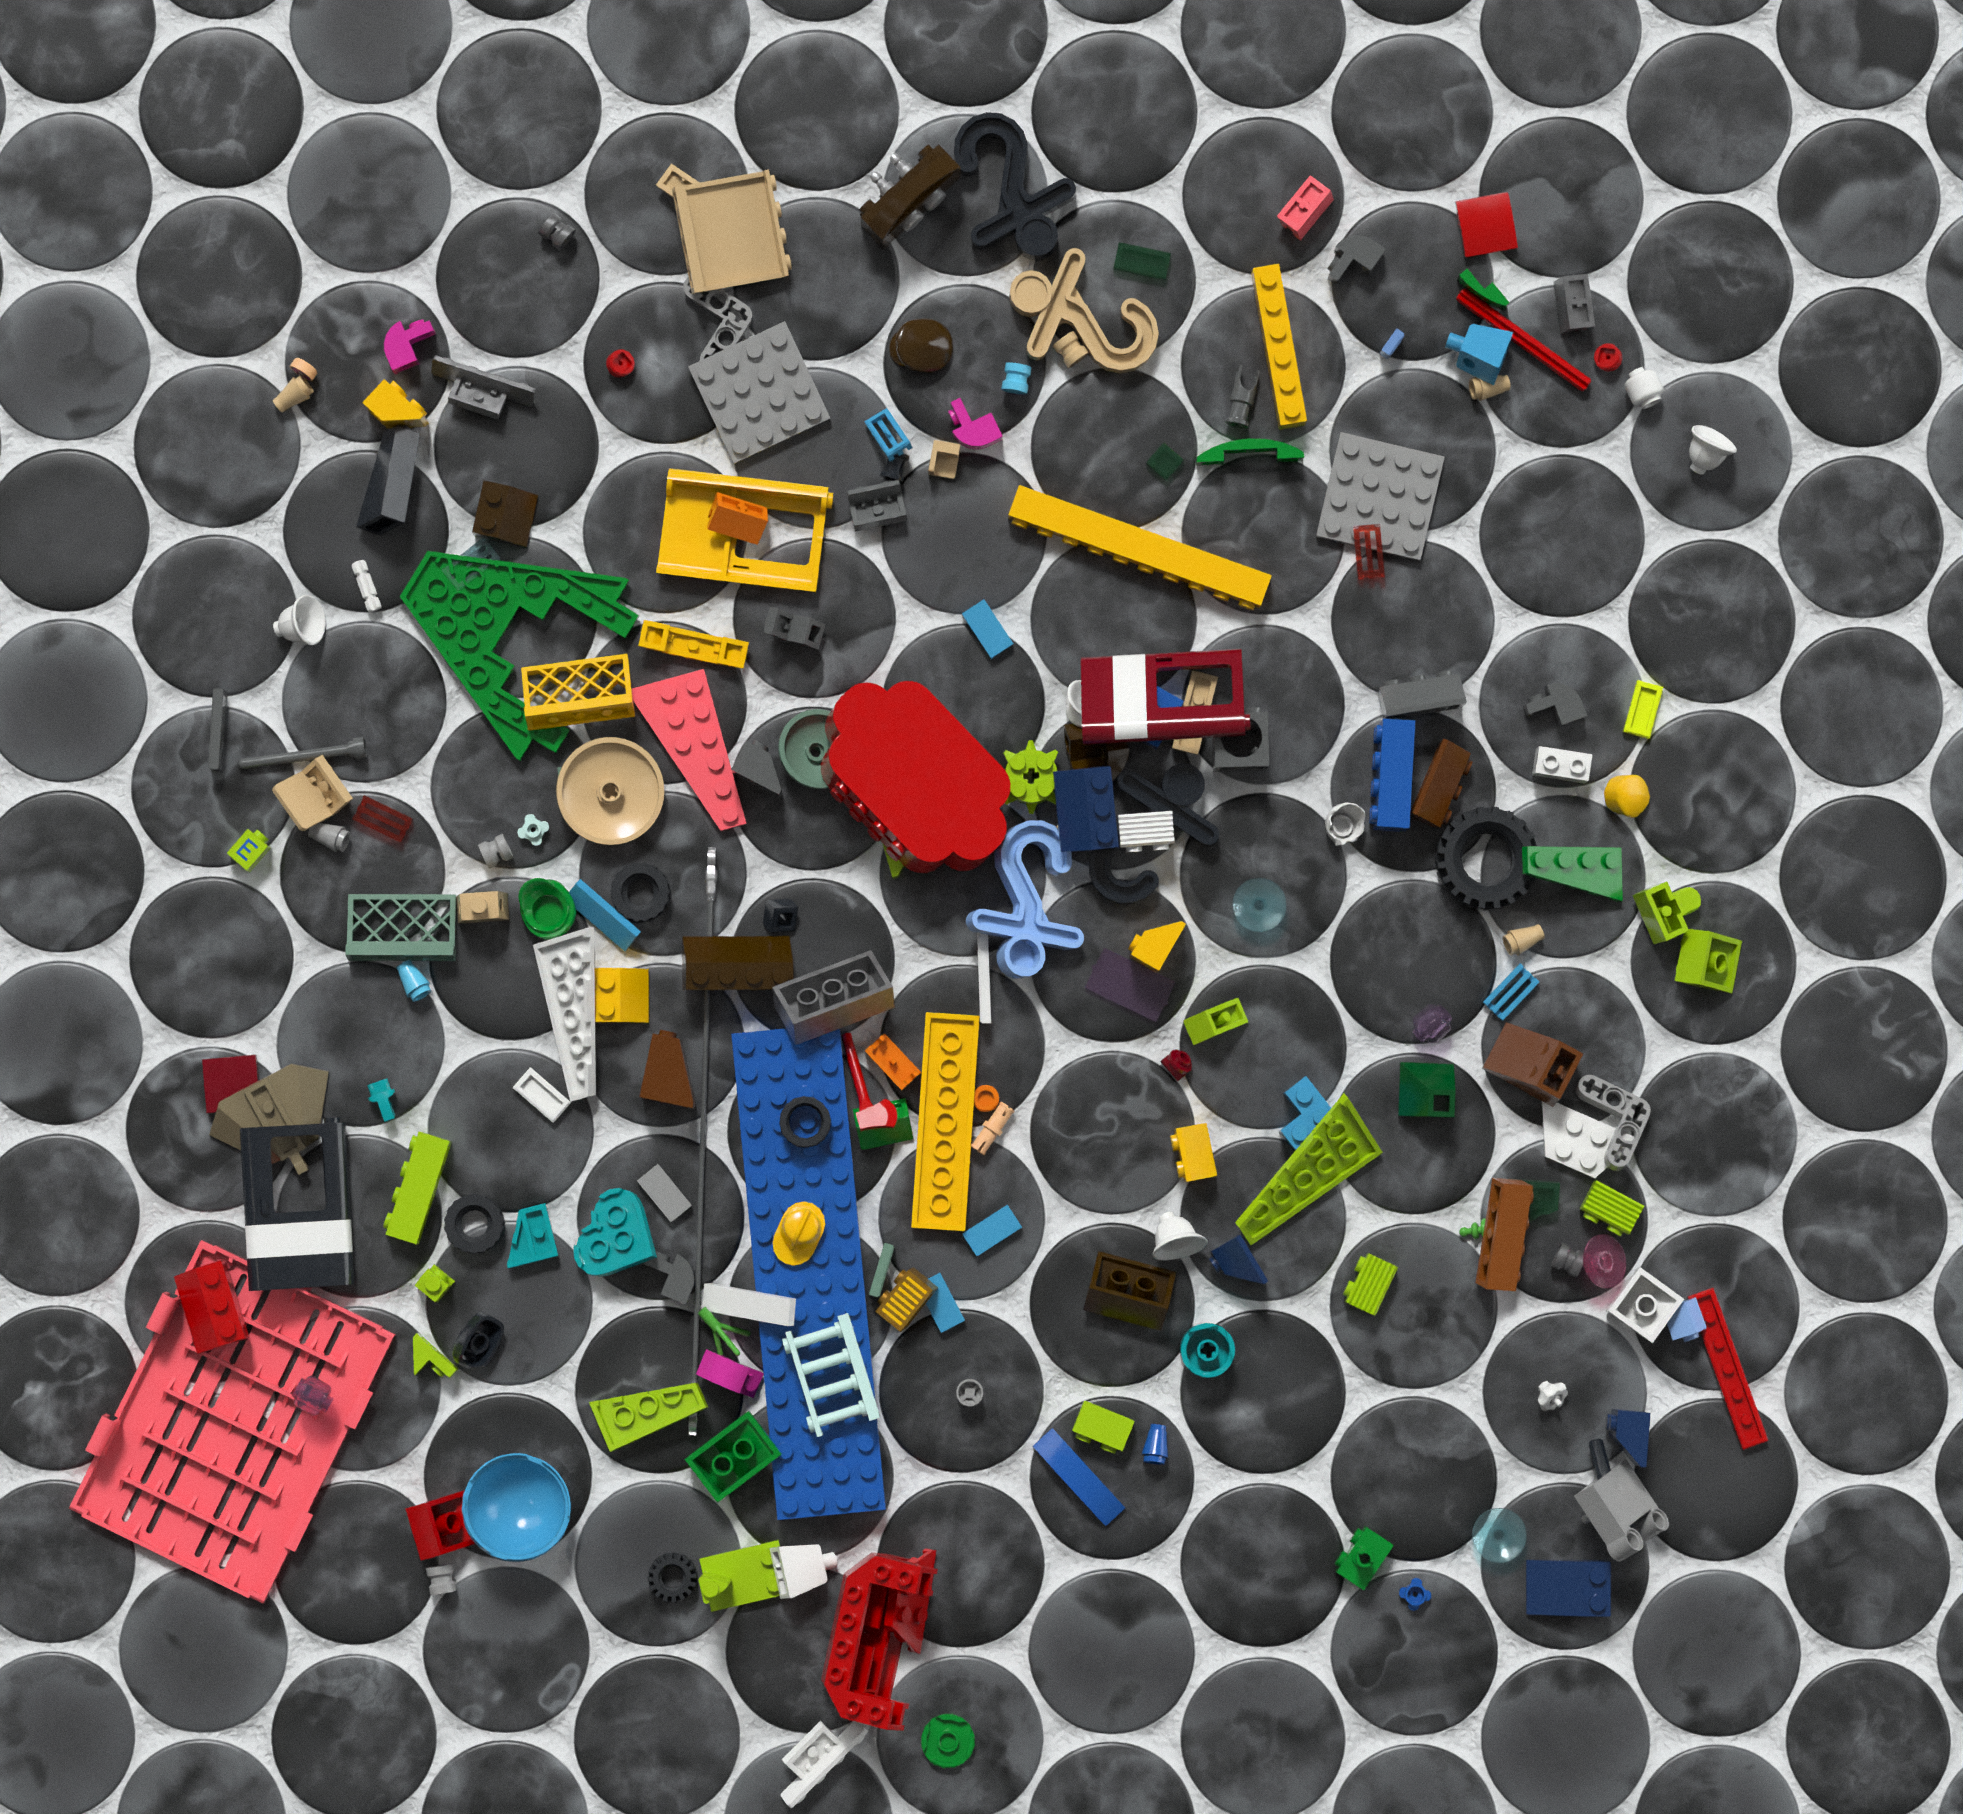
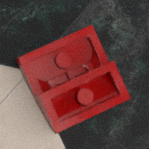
M1508 192L1455 201L1465 257L1518 248Z

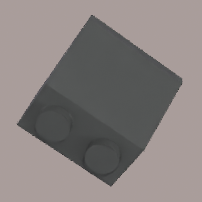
M756 740L752 744L746 741L731 769L732 773L781 799L783 792L772 757L768 753V747Z

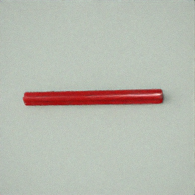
M1464 288L1456 297L1457 302L1493 328L1513 332L1511 341L1580 391L1586 390L1591 383L1589 377L1469 290Z

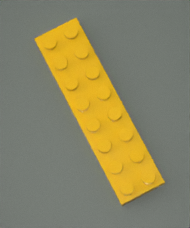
M926 1012L911 1228L965 1231L979 1016Z

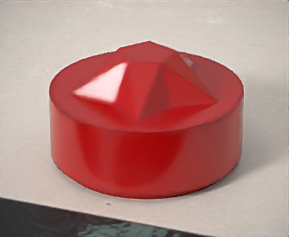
M1606 343L1597 348L1594 354V361L1603 371H1614L1621 365L1622 353L1615 345Z
M622 349L611 353L606 361L610 374L618 378L630 374L635 365L633 356L628 351Z

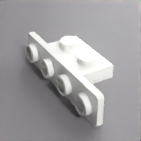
M820 1721L782 1759L798 1775L781 1793V1797L790 1808L802 1802L806 1794L816 1784L821 1783L826 1774L835 1765L841 1763L845 1755L854 1746L863 1741L868 1730L862 1723L853 1721L837 1737Z

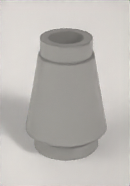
M323 823L314 825L308 832L309 837L334 852L338 850L341 852L345 851L351 835L345 827Z

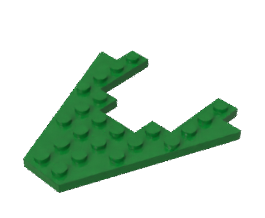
M427 551L400 595V598L519 761H521L533 740L557 753L570 732L564 726L528 731L524 702L502 689L515 665L496 655L493 651L519 608L521 607L539 619L544 620L558 598L625 639L639 618L638 614L617 602L629 583L627 578Z

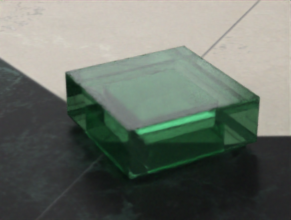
M1163 442L1146 464L1166 481L1184 459Z

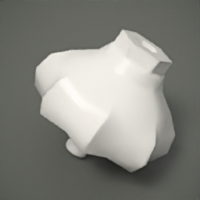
M1545 1381L1538 1387L1540 1391L1538 1402L1543 1411L1554 1410L1557 1406L1561 1407L1564 1398L1568 1395L1566 1386L1563 1383L1551 1384Z

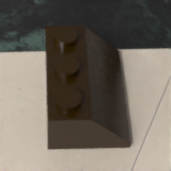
M1098 1251L1083 1310L1161 1331L1168 1311L1176 1272Z

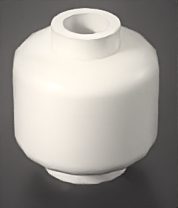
M1640 367L1629 373L1630 378L1624 386L1634 406H1642L1643 409H1647L1662 400L1661 396L1664 393V388L1654 370L1644 371L1643 367Z

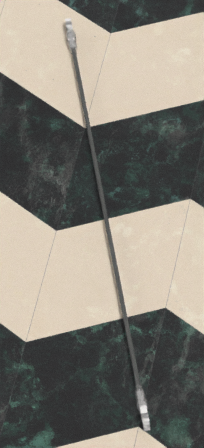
M708 847V866L705 870V894L707 897L706 901H708L707 936H712L713 901H715L718 872L715 869V847ZM705 990L691 1380V1383L698 1384L696 1372L698 1370L699 1315L697 1313L700 1311L710 990ZM697 1413L689 1416V1435H696Z

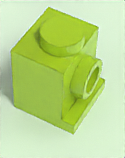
M434 1264L425 1271L414 1286L434 1302H439L455 1280Z

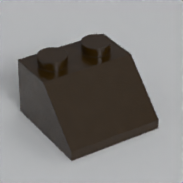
M483 480L472 529L473 535L527 548L538 495L512 486Z

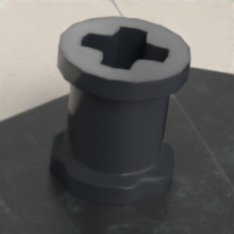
M904 453L900 456L895 454L892 461H889L887 458L885 469L880 473L882 478L891 481L899 480L900 483L903 482L902 474L905 463L910 458L909 455Z

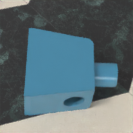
M1472 324L1469 326L1465 337L1450 332L1445 348L1459 352L1456 363L1457 368L1494 385L1508 352L1513 332Z

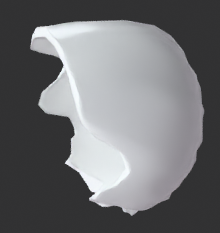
M1354 803L1338 804L1330 810L1326 816L1325 828L1335 846L1357 841L1364 832L1365 811Z

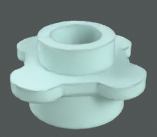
M528 814L525 816L523 827L518 829V836L522 839L530 840L535 846L540 845L544 833L549 830V824L546 821L541 822L537 820L533 814ZM532 827L536 828L535 832H531Z

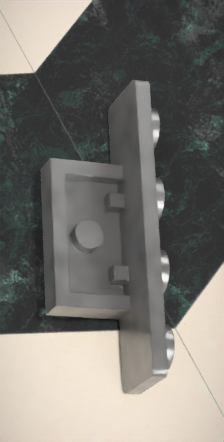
M435 355L432 360L431 374L454 382L448 396L449 404L497 420L500 417L506 400L528 407L533 406L536 389L525 383H518L498 374L487 373L474 366H466L446 357L442 358Z

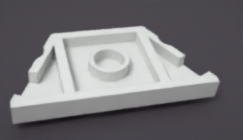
M1541 1101L1544 1157L1592 1178H1596L1608 1168L1604 1162V1155L1616 1128L1559 1103L1551 1107ZM1623 1131L1620 1132L1623 1139L1627 1141L1634 1139V1136ZM1620 1146L1619 1150L1613 1155L1615 1157L1614 1161L1620 1157L1624 1147Z

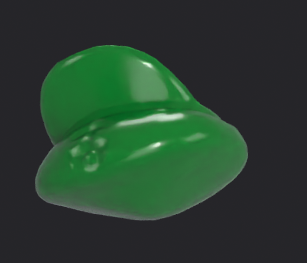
M533 878L524 883L520 888L518 895L520 913L526 927L533 935L550 940L560 937L570 930L575 921L576 907L572 896L562 883L553 879Z

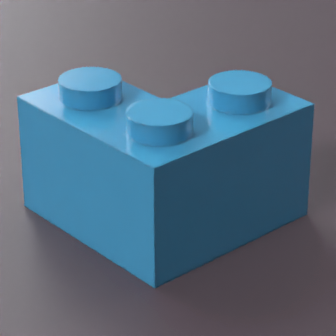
M1307 1076L1283 1093L1300 1114L1279 1131L1294 1151H1296L1331 1109L1330 1105Z

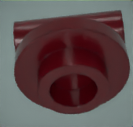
M1177 1049L1172 1050L1169 1055L1160 1061L1177 1081L1182 1079L1192 1069L1189 1055Z

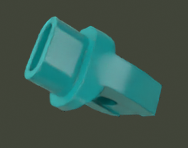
M388 1078L367 1085L371 1095L368 1100L378 1102L384 1122L394 1119L395 1113L389 1097L395 1093V1089H391Z

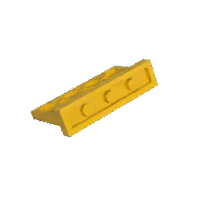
M628 654L521 668L525 704L524 712L528 731L635 717ZM623 663L624 668L617 676L608 671L611 665ZM593 667L597 672L591 679L581 674L585 668ZM560 671H567L571 674L564 683L555 678V675ZM540 674L544 679L537 686L528 681V676ZM602 675L612 680L605 689L595 683ZM576 678L585 683L578 692L568 687ZM549 682L559 687L551 696L542 691ZM619 684L626 689V694L613 695L610 691ZM590 688L600 693L596 698L591 699L583 696ZM564 691L573 696L569 702H559L556 699ZM537 694L546 699L543 705L531 706L530 702Z

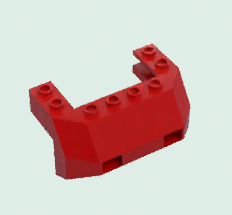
M871 1552L843 1574L821 1681L841 1718L886 1730L904 1731L905 1725H902L905 1709L909 1708V1704L891 1699L903 1642H899L894 1633L884 1626L889 1588L913 1594L919 1593L932 1596L933 1576L937 1574L938 1569L908 1562L909 1558Z

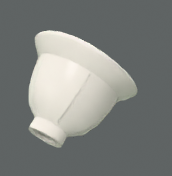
M1702 425L1692 427L1693 439L1689 449V457L1692 461L1690 468L1694 472L1704 474L1706 470H1713L1728 455L1737 452L1735 445L1718 431Z
M302 595L297 598L294 605L286 608L280 614L279 620L274 622L273 628L278 637L283 636L289 641L304 642L312 646L319 643L322 639L326 627V618L323 607L315 597Z
M1167 1212L1159 1217L1160 1224L1155 1233L1156 1247L1153 1251V1258L1156 1260H1173L1190 1256L1204 1249L1208 1241L1204 1236L1197 1234L1186 1219L1175 1216L1173 1212Z

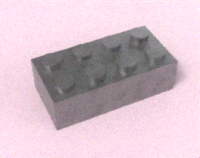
M871 950L772 987L774 1008L795 1045L895 1008L893 986Z

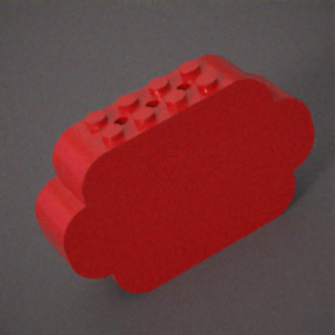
M902 681L893 685L888 691L874 683H859L851 687L838 699L825 722V733L831 746L821 761V775L826 785L831 789L830 793L833 798L839 803L843 802L850 809V815L857 822H863L868 828L869 835L875 841H881L885 845L887 854L894 861L897 862L899 860L911 871L928 873L936 870L943 863L958 871H970L979 867L997 849L1006 835L1007 824L1000 808L1009 797L1011 784L1005 769L945 706L920 683Z

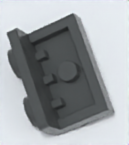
M899 480L884 481L867 487L860 486L847 491L855 532L907 521Z

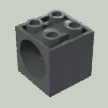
M1258 707L1245 708L1244 714H1250L1251 729L1254 732L1256 731L1259 737V747L1255 746L1248 754V757L1232 756L1233 753L1223 747L1221 737L1212 738L1213 772L1263 771L1268 769V712H1261V708Z

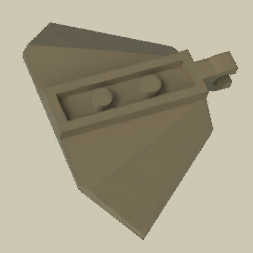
M291 1063L219 1101L209 1135L241 1150L240 1128L321 1124L329 1071ZM319 1135L273 1137L270 1142L271 1163L283 1161L289 1157L298 1175L307 1171L309 1167L300 1151L318 1140Z

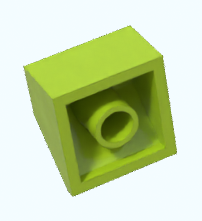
M1689 929V931L1683 934L1675 981L1690 986L1732 993L1742 941L1710 931Z

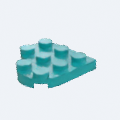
M621 1188L609 1189L599 1196L600 1200L596 1203L594 1211H591V1224L582 1229L581 1232L583 1233L578 1238L577 1245L574 1244L573 1247L574 1259L578 1267L589 1275L603 1277L657 1258L647 1217L640 1198L635 1193Z

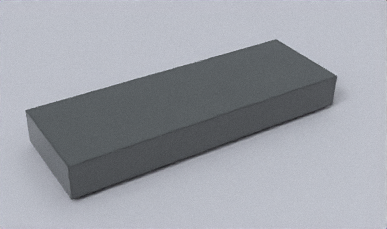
M224 689L213 690L208 768L211 771L222 772L227 691Z

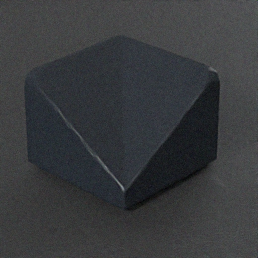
M791 899L766 900L763 925L770 933L795 931L798 906Z

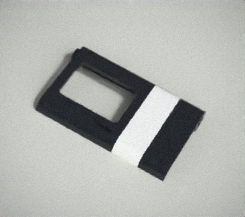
M340 1117L324 1118L323 1124L240 1128L249 1291L355 1284L346 1122L340 1123ZM319 1135L322 1138L325 1208L319 1211L277 1213L274 1210L271 1139L273 1137Z

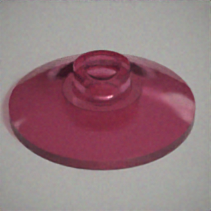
M1605 1234L1594 1236L1588 1241L1583 1254V1264L1587 1276L1598 1287L1612 1288L1617 1286L1622 1281L1626 1271V1257L1622 1246L1615 1238Z

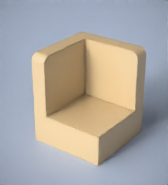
M934 440L928 475L954 479L960 453V444Z

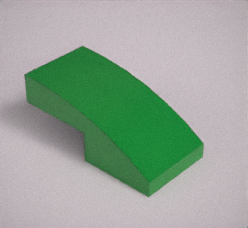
M1468 269L1463 271L1457 278V281L1465 289L1494 308L1504 310L1510 303L1493 282L1484 289Z

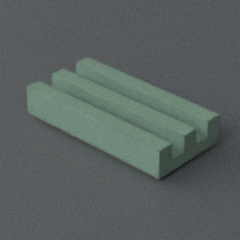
M884 1243L869 1295L880 1296L895 1248L894 1245Z

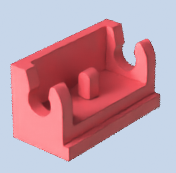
M1310 175L1277 215V218L1285 229L1288 227L1293 232V235L1301 241L1334 200L1332 192Z

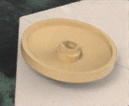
M605 737L583 744L567 758L557 779L556 798L563 819L579 836L597 844L619 845L638 838L653 825L663 805L664 782L657 763L646 750L626 739Z

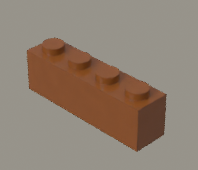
M1492 1178L1475 1282L1485 1289L1516 1291L1517 1283L1520 1281L1521 1257H1523L1525 1252L1524 1238L1525 1232L1529 1227L1528 1213L1534 1197L1533 1186L1522 1180Z

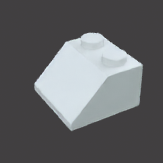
M1638 1267L1609 1306L1607 1312L1653 1343L1684 1299L1641 1267Z

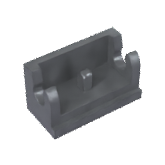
M1588 274L1562 276L1554 281L1560 333L1568 334L1576 330L1583 332L1595 327Z

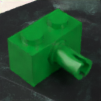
M1366 1526L1362 1530L1357 1528L1349 1540L1352 1546L1347 1553L1342 1551L1334 1563L1338 1566L1335 1570L1338 1574L1362 1590H1365L1394 1546Z

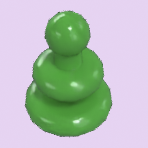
M1486 1219L1481 1220V1226L1473 1222L1471 1228L1462 1227L1459 1230L1460 1236L1472 1235L1474 1239H1478L1480 1234H1482L1483 1238Z

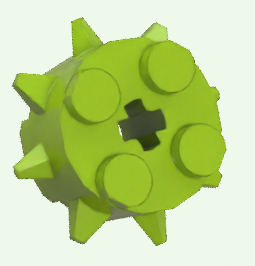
M1029 740L1024 751H1020L1017 754L1007 750L1004 752L1008 762L1005 771L1009 776L1011 784L1010 794L1005 802L1006 805L1017 800L1022 804H1026L1029 814H1034L1036 805L1045 800L1056 804L1053 771H1057L1054 763L1058 754L1057 750L1045 754L1042 751L1036 750L1033 740ZM1028 771H1035L1034 774L1039 776L1038 779L1034 780L1033 784H1029L1028 779L1024 780L1023 775H1028Z

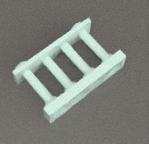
M849 1313L837 1316L839 1322L834 1323L835 1326L796 1338L793 1337L792 1331L785 1332L787 1338L782 1339L786 1354L792 1353L811 1416L806 1417L810 1432H816L817 1437L823 1435L821 1427L861 1414L863 1417L868 1415L869 1421L880 1418ZM836 1336L838 1338L844 1337L847 1348L842 1349L843 1352L801 1364L797 1351L798 1348ZM845 1362L846 1364L852 1363L855 1374L850 1375L851 1378L809 1390L805 1377L806 1374ZM853 1388L855 1391L860 1389L863 1400L858 1401L859 1404L817 1416L813 1403L814 1400Z

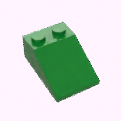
M748 1411L691 1453L685 1461L718 1503L782 1453L752 1413Z

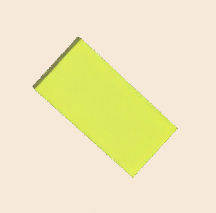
M1639 680L1636 681L1623 733L1650 739L1663 687Z

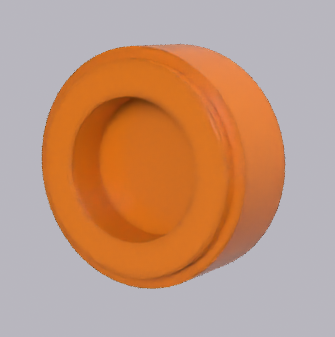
M982 1085L974 1091V1106L979 1111L990 1112L997 1107L999 1094L994 1087Z

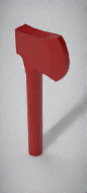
M842 1034L843 1046L859 1100V1112H856L860 1131L894 1128L897 1122L895 1106L886 1098L875 1105L871 1103L852 1034Z

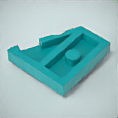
M546 1203L520 1209L507 1267L512 1268L559 1256Z

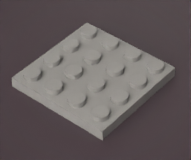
M785 321L688 366L734 464L831 419Z
M1340 432L1316 537L1420 561L1445 457Z

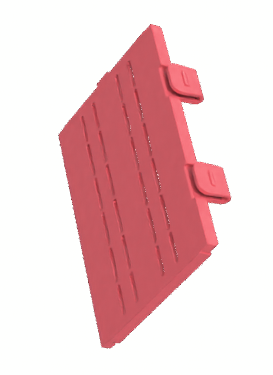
M201 1240L185 1272L216 1261L226 1260L234 1288H236L241 1275H247V1279L237 1298L246 1326L247 1324L253 1325L249 1334L250 1338H247L235 1364L230 1363V1359L238 1342L213 1349L211 1352L197 1354L178 1290L176 1289L174 1293L178 1295L175 1298H171L170 1293L167 1291L162 1293L146 1325V1328L155 1332L114 1415L118 1418L112 1421L109 1414L102 1415L85 1449L95 1456L69 1509L81 1514V1517L234 1592L265 1603L290 1550L296 1551L313 1517L309 1511L350 1427L356 1429L373 1394L369 1389L396 1334L311 1292L312 1287L271 1290L258 1318L253 1320L251 1316L264 1290L249 1291L247 1260L217 1245L214 1246ZM318 1309L320 1314L306 1342L302 1344L300 1338L314 1310ZM342 1321L344 1326L330 1354L327 1356L324 1354V1350L338 1322ZM298 1347L301 1349V1352L284 1387L281 1388L278 1383L295 1348ZM201 1357H207L190 1395L186 1396L184 1391ZM320 1359L325 1360V1365L308 1399H304L303 1393ZM225 1369H231V1373L214 1407L210 1408L208 1405ZM275 1391L279 1392L280 1395L263 1430L258 1431L257 1426ZM179 1401H185V1405L169 1438L164 1440L163 1434ZM299 1403L303 1404L304 1407L287 1442L282 1443L281 1438ZM206 1411L210 1415L193 1450L189 1452L187 1446ZM252 1436H257L258 1440L242 1473L236 1475L235 1471ZM158 1444L164 1445L147 1482L143 1484L141 1479ZM279 1447L282 1449V1452L266 1485L261 1487L259 1483L276 1448ZM184 1455L188 1457V1460L171 1495L168 1496L165 1494V1491ZM231 1479L236 1481V1485L219 1519H215L214 1513ZM140 1488L142 1493L128 1521L125 1522L122 1519L136 1489ZM255 1491L260 1492L261 1495L244 1530L239 1531L238 1526ZM160 1501H166V1505L152 1533H148L147 1528ZM209 1524L215 1525L201 1556L196 1557L195 1552ZM236 1535L239 1537V1540L225 1568L221 1569L219 1567L220 1562L233 1536Z

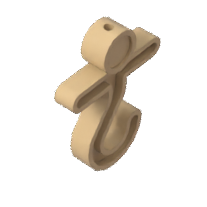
M1072 248L1066 252L1052 286L1048 278L1037 271H1025L1015 277L1011 283L1009 293L1010 304L1022 316H1039L1026 347L1027 355L1032 360H1041L1046 356L1057 328L1061 324H1068L1073 327L1082 344L1089 351L1093 362L1106 371L1115 373L1135 371L1146 364L1154 353L1159 335L1156 319L1146 305L1134 298L1126 299L1122 303L1120 315L1124 321L1134 328L1136 333L1135 342L1124 349L1115 348L1109 344L1088 306L1075 288L1085 263V254L1080 249Z

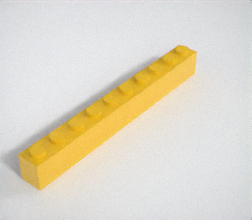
M1021 485L1017 489L1008 514V519L1012 520L1011 524L1017 527L1027 529V526L1038 529V534L1048 538H1052L1053 535L1063 538L1062 542L1073 547H1077L1078 544L1088 547L1087 551L1098 556H1102L1103 553L1112 555V560L1123 565H1127L1128 562L1139 565L1137 569L1148 574H1153V571L1162 573L1165 580L1173 583H1178L1179 580L1187 582L1190 589L1203 592L1204 589L1214 592V597L1224 601L1232 598L1239 601V606L1249 610H1254V607L1260 609L1272 576Z

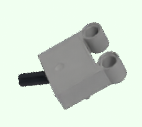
M1594 1439L1589 1441V1449L1597 1479L1574 1495V1497L1585 1512L1581 1519L1582 1522L1585 1524L1591 1522L1607 1545L1610 1556L1620 1562L1643 1548V1541H1648L1667 1530L1669 1521L1666 1514L1658 1508L1628 1461L1624 1460L1610 1469L1603 1440Z

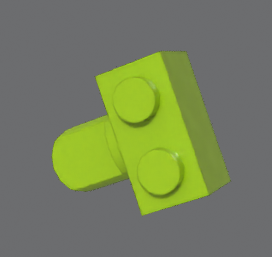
M1667 881L1632 895L1654 944L1668 941L1689 931L1683 916L1696 911L1701 905L1700 894L1697 890L1686 887L1672 893Z

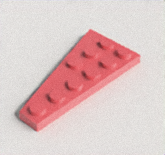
M704 669L632 688L634 703L720 831L746 825V819L731 771L730 761Z

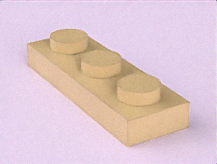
M1192 670L1183 707L1211 705L1218 677ZM1202 738L1174 740L1172 749L1198 755Z

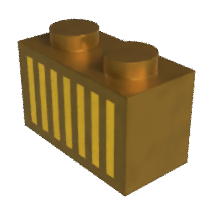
M914 1267L907 1272L903 1269L893 1281L897 1284L891 1292L886 1290L877 1301L880 1306L875 1312L900 1332L909 1326L938 1289L935 1284Z

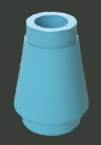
M411 960L404 961L397 966L408 998L411 997L413 1002L421 1000L431 993L429 987L431 983L412 964Z

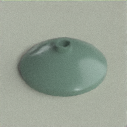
M822 709L807 710L794 716L782 730L778 744L779 758L787 774L799 784L813 789L829 788L821 775V761L831 746L825 733V722L830 711ZM811 750H817L819 752V757H813L811 755Z

